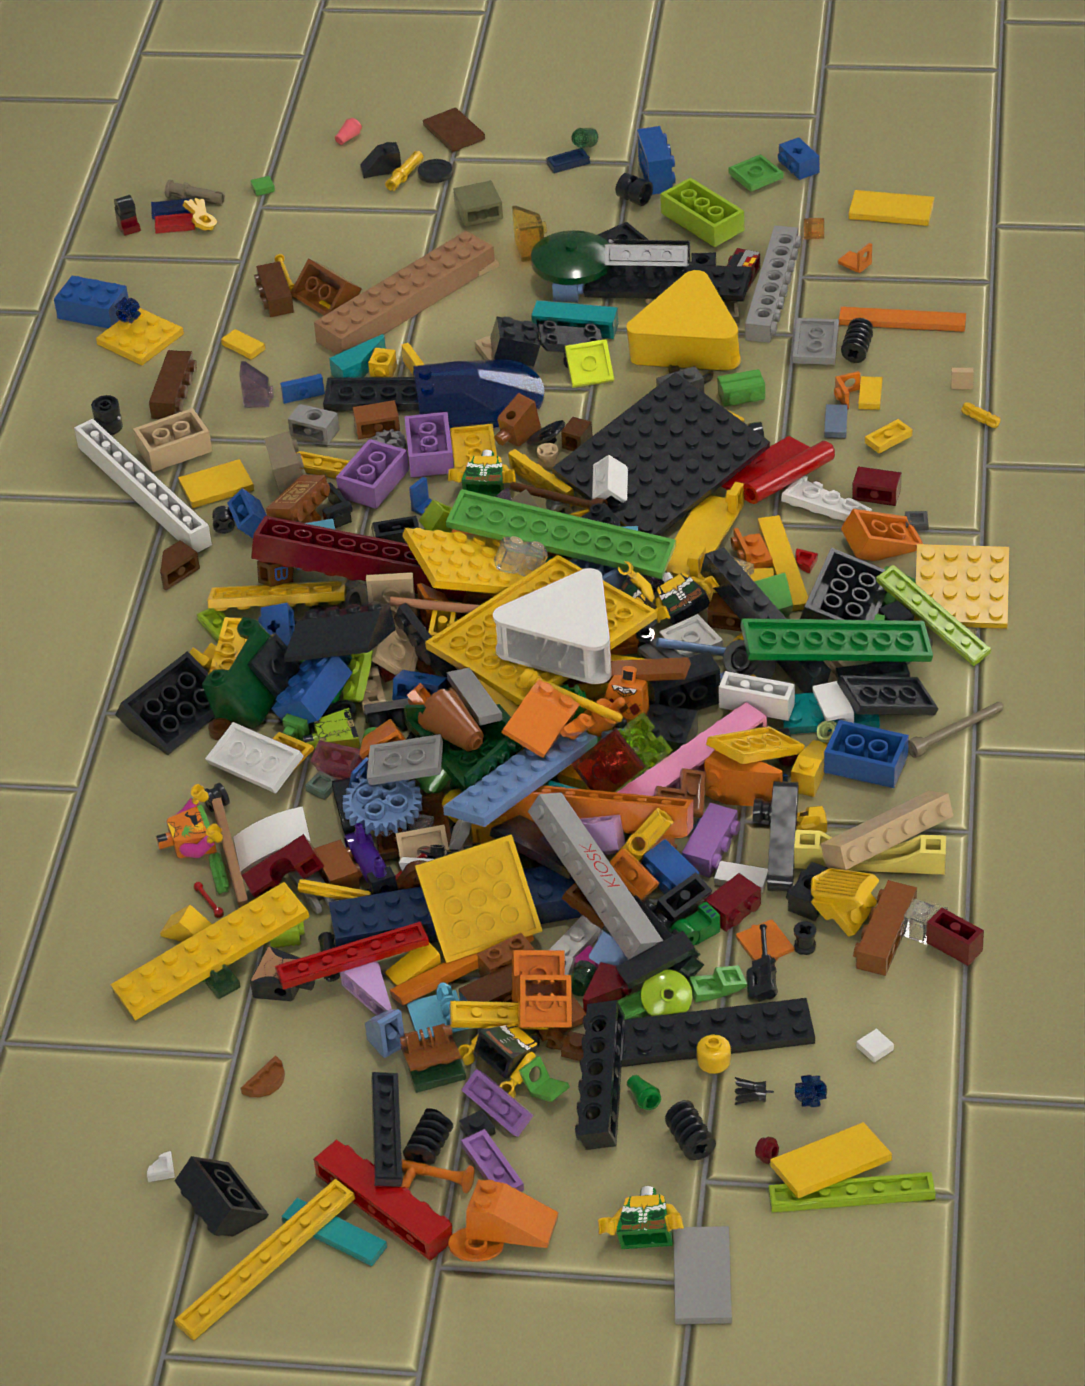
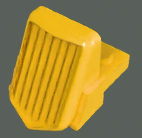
M829 868L812 877L811 895L814 898L811 903L826 921L833 918L848 937L853 936L869 916L871 908L877 904V900L871 892L878 884L879 879L871 873Z

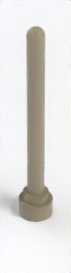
M996 702L927 737L916 736L909 739L908 753L913 758L923 755L928 746L1002 711L1003 704Z

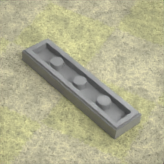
M470 668L447 672V680L479 725L502 720V712Z

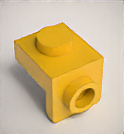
M210 643L204 653L193 647L189 653L204 669L210 670L216 645Z

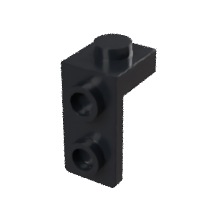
M329 482L330 493L328 500L333 506L322 509L323 520L333 519L335 528L352 522L351 513L353 508L350 501L344 499L340 489L335 488Z

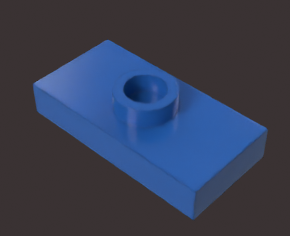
M321 374L280 383L284 404L325 395Z

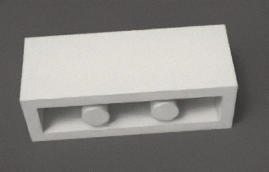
M725 671L719 685V708L734 710L747 702L767 717L788 721L795 705V684Z

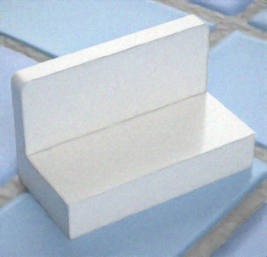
M610 455L593 464L592 499H606L609 496H613L623 503L627 501L628 467Z
M837 681L813 686V693L826 721L839 719L854 723V711Z

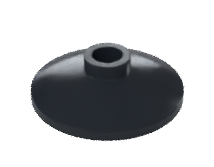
M560 420L541 428L527 440L528 446H537L544 443L554 444L557 441L556 436L563 430L566 423Z

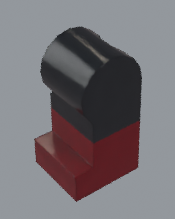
M131 195L114 199L117 226L123 235L127 236L141 231L136 216V207Z

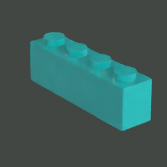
M537 300L531 315L532 322L537 324V327L539 324H544L545 321H553L557 326L585 328L587 324H593L597 329H600L601 337L607 339H614L619 325L618 307Z

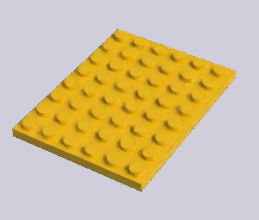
M559 555L555 556L425 642L426 649L458 669L470 668L478 680H481L517 705L522 703L531 690L520 685L521 675L527 668L537 671L541 679L557 686L561 685L569 678L503 660L497 656L496 623L493 620V612L496 608L583 569ZM603 581L610 650H612L657 619V611Z

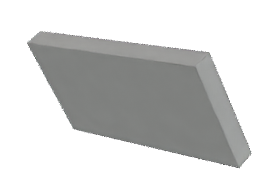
M729 1226L674 1229L675 1324L732 1323Z

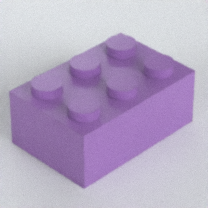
M448 413L404 416L411 477L448 474V469L454 468Z
M368 439L336 477L337 488L340 489L344 499L377 509L409 471L407 450Z

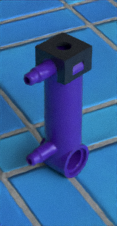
M356 823L355 832L344 835V843L346 848H350L355 862L358 863L368 883L371 895L398 891L395 874L390 866L387 867L374 845L371 833L365 834L362 824Z

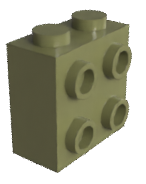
M492 180L453 188L455 207L464 226H474L479 223L493 222L503 218L502 201Z

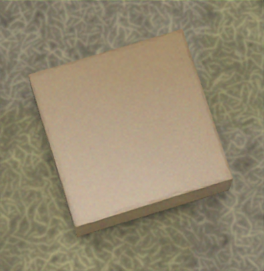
M952 368L951 389H973V368Z

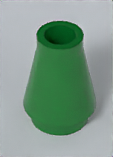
M633 1075L627 1080V1087L631 1090L641 1109L653 1110L660 1104L661 1095L657 1087L643 1080L639 1075Z

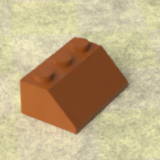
M308 258L291 290V295L320 314L326 315L358 296L362 288L328 267ZM321 300H324L331 306L328 309L325 306L321 305L319 302Z

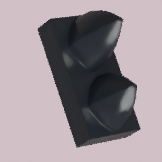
M409 698L364 705L366 723L369 724L370 728H377L388 721V719H392L398 728L405 730L407 726L405 725L404 705H410L408 703Z

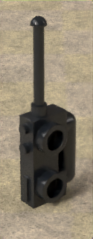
M761 924L759 927L762 941L761 958L752 961V967L746 971L748 997L750 999L756 998L758 1002L773 999L778 993L776 986V960L767 953V926L765 924Z

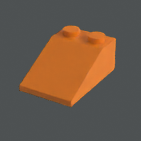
M852 509L841 528L854 555L861 560L878 561L917 551V544H923L914 526L909 524L908 528H906V522H908L906 516Z
M539 679L528 692L501 733L543 758L561 736L560 730L571 722L580 704L570 696L554 689L549 683Z
M716 750L704 761L706 772L705 796L726 805L753 806L755 798L771 801L773 781L783 782V771L762 761L741 764Z
M478 1180L466 1210V1238L548 1248L558 1219V1212L506 1183L493 1180Z

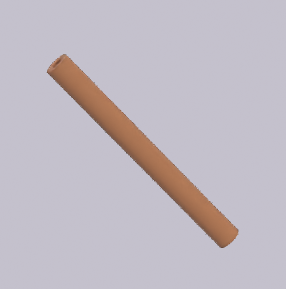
M390 597L389 600L390 606L399 607L407 603L410 608L470 613L480 606Z

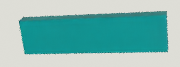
M296 1198L281 1216L282 1222L288 1221L308 1202ZM336 1216L312 1236L370 1266L374 1265L387 1248V1241Z

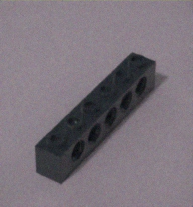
M617 1000L587 1004V1013L583 1016L585 1036L582 1037L581 1043L584 1054L583 1058L580 1059L582 1080L578 1082L580 1102H577V1114L579 1122L575 1125V1135L586 1150L617 1146L625 1014Z

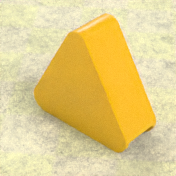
M692 270L685 273L626 325L630 360L636 365L661 367L678 365L679 368L695 366L697 369L727 371L735 369L741 362L738 326L708 275L700 270Z

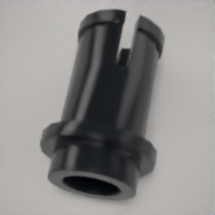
M645 626L636 632L638 648L646 643L649 644L654 639L655 633L649 626Z

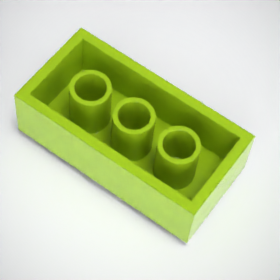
M691 177L660 193L661 214L713 247L745 231L744 210Z

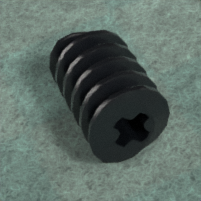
M855 318L850 321L841 346V353L846 360L853 363H860L865 360L873 337V325L869 320Z
M683 1100L674 1104L665 1115V1123L672 1135H674L680 1149L683 1150L685 1157L689 1160H701L708 1157L714 1151L716 1141L712 1139L711 1132L708 1131L706 1124L703 1123V1119L699 1116L697 1109L694 1108V1104L689 1100Z
M426 1108L407 1146L403 1150V1156L406 1160L432 1165L437 1160L436 1156H439L441 1148H443L445 1140L448 1139L449 1132L452 1131L454 1126L452 1121L440 1111Z

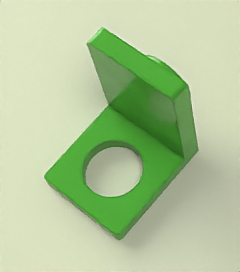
M536 1056L519 1070L532 1097L552 1102L570 1088L568 1082L550 1078L539 1056ZM537 1066L540 1070V1075L536 1081L532 1082L529 1078V1072L533 1067Z

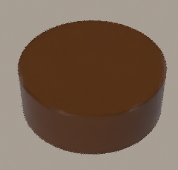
M217 718L211 721L208 726L210 737L214 740H220L230 727L231 722L224 718Z

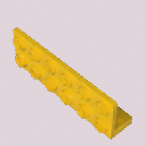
M735 482L732 488L727 490L725 498L710 495L692 509L674 539L676 540V547L666 572H671L674 577L680 573H686L689 577L701 578L700 572L705 554L719 548L744 506V483Z

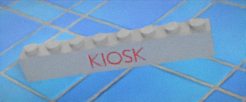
M562 792L539 794L529 809V814L627 959L629 960L663 942Z

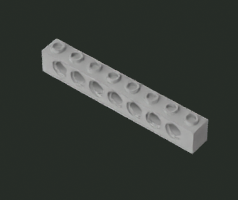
M774 226L745 323V340L770 343L772 335H776L777 322H780L781 317L780 309L784 308V297H787L788 285L791 283V272H794L795 260L798 258V248H801L802 237L798 236L797 227Z

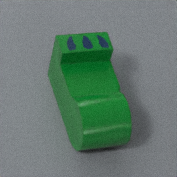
M704 902L698 906L697 912L685 919L676 921L671 929L674 930L676 928L680 932L684 931L693 946L698 945L720 932V914L707 902Z

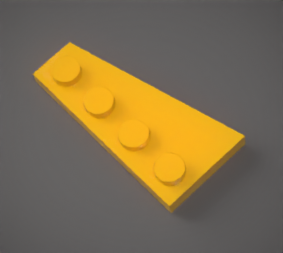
M224 618L209 673L217 669L229 670L247 641V639L240 637L237 632V626L242 618Z

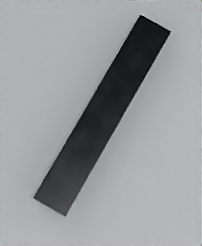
M372 1072L374 1186L402 1187L398 1073Z

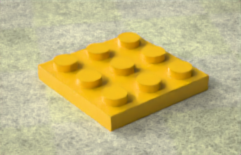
M137 307L96 337L97 345L142 366L181 337L184 331L183 327Z

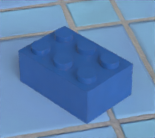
M660 126L637 129L638 162L643 177L652 183V195L660 194L673 187V184L676 183L675 173L672 172V167H675L674 155H671L670 144H667L666 133H662Z
M73 275L54 298L57 319L103 328H110L118 322L130 306L127 286Z
M339 656L309 659L301 663L299 672L288 681L289 686L277 696V702L272 707V710L281 720L287 713L306 719L308 724L316 722L321 718L353 673Z
M838 720L824 751V773L895 788L908 757L909 735Z

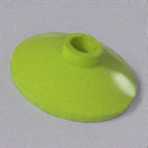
M666 969L643 983L641 989L642 1005L650 1016L687 1012L692 1002L691 986L682 974ZM665 990L672 992L671 999L664 997L663 993Z

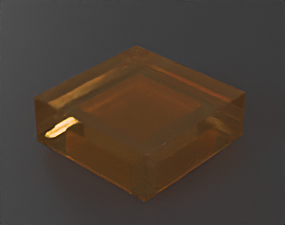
M804 218V239H824V218Z

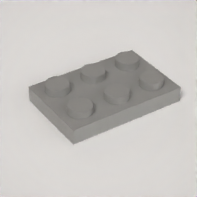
M797 318L793 363L835 365L839 319Z
M441 734L370 745L367 771L369 785L440 775L443 749Z

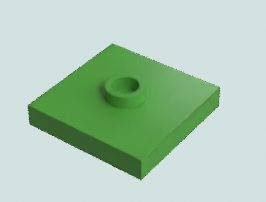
M761 154L728 168V173L751 192L784 178V172Z

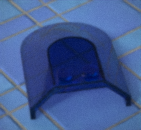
M492 359L412 365L420 415L447 412L449 429L493 424V428L499 427L498 416L518 393L535 401L537 409L541 408L544 401V385L539 375L527 365L517 361Z

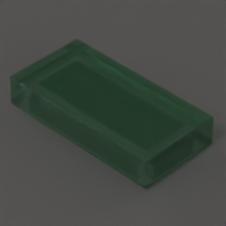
M460 1058L449 1064L440 1063L429 1066L421 1071H410L409 1069V1075L416 1093L466 1079V1072Z

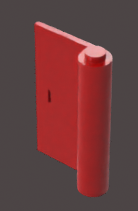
M788 436L770 446V448L721 487L730 490L735 482L744 483V500L757 504L832 461L835 457V449L831 443L824 440L810 447Z

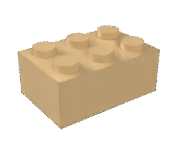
M193 408L133 428L137 450L152 472L212 452L209 430Z

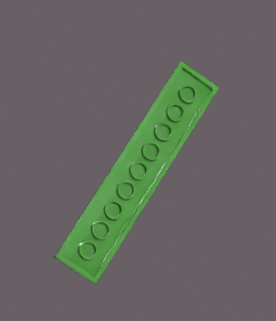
M463 489L460 490L446 520V528L613 568L619 567L626 571L629 570V566L624 561H627L633 565L635 573L639 572L640 574L663 579L676 547V540Z

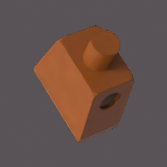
M518 393L498 416L497 420L500 431L494 438L501 446L507 442L520 446L540 430L541 424L535 401Z

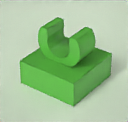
M288 713L282 719L284 734L303 741V736L310 734L306 719Z

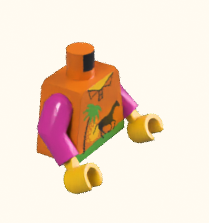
M195 784L191 789V795L194 798H190L177 814L166 820L168 832L156 835L159 850L173 846L178 858H201L204 854L217 852L215 842L219 843L222 841V829L215 823L209 824L202 804L199 805V802H205L209 797L204 787L200 784Z

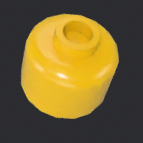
M712 1034L703 1037L698 1042L696 1049L697 1062L703 1071L716 1074L725 1071L729 1067L731 1047L726 1038Z

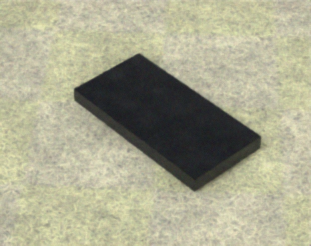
M840 676L837 680L839 687L856 714L936 715L939 709L918 677Z
M518 815L491 828L489 836L498 839L512 835L518 852L567 879L572 878L536 823Z

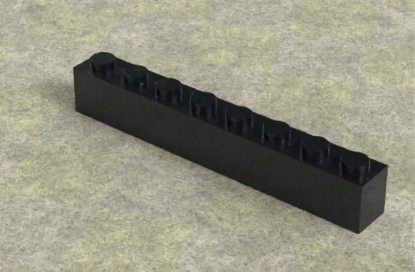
M724 547L705 554L700 572L704 578L709 576L715 578L719 587L713 589L741 621L742 619H786ZM776 660L803 693H813V686L828 683L831 669L824 661Z

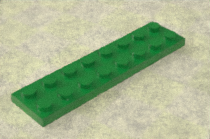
M742 619L741 622L748 660L931 662L933 658L924 621Z

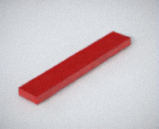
M417 922L276 965L275 970L284 990L429 945V939L421 922Z

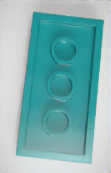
M814 693L795 694V705L788 721L783 720V728H788L790 734L817 733L819 724L826 721ZM853 709L854 723L880 728L879 714H856Z

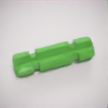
M218 852L210 854L208 858L216 891L219 894L227 893L230 888L222 856Z

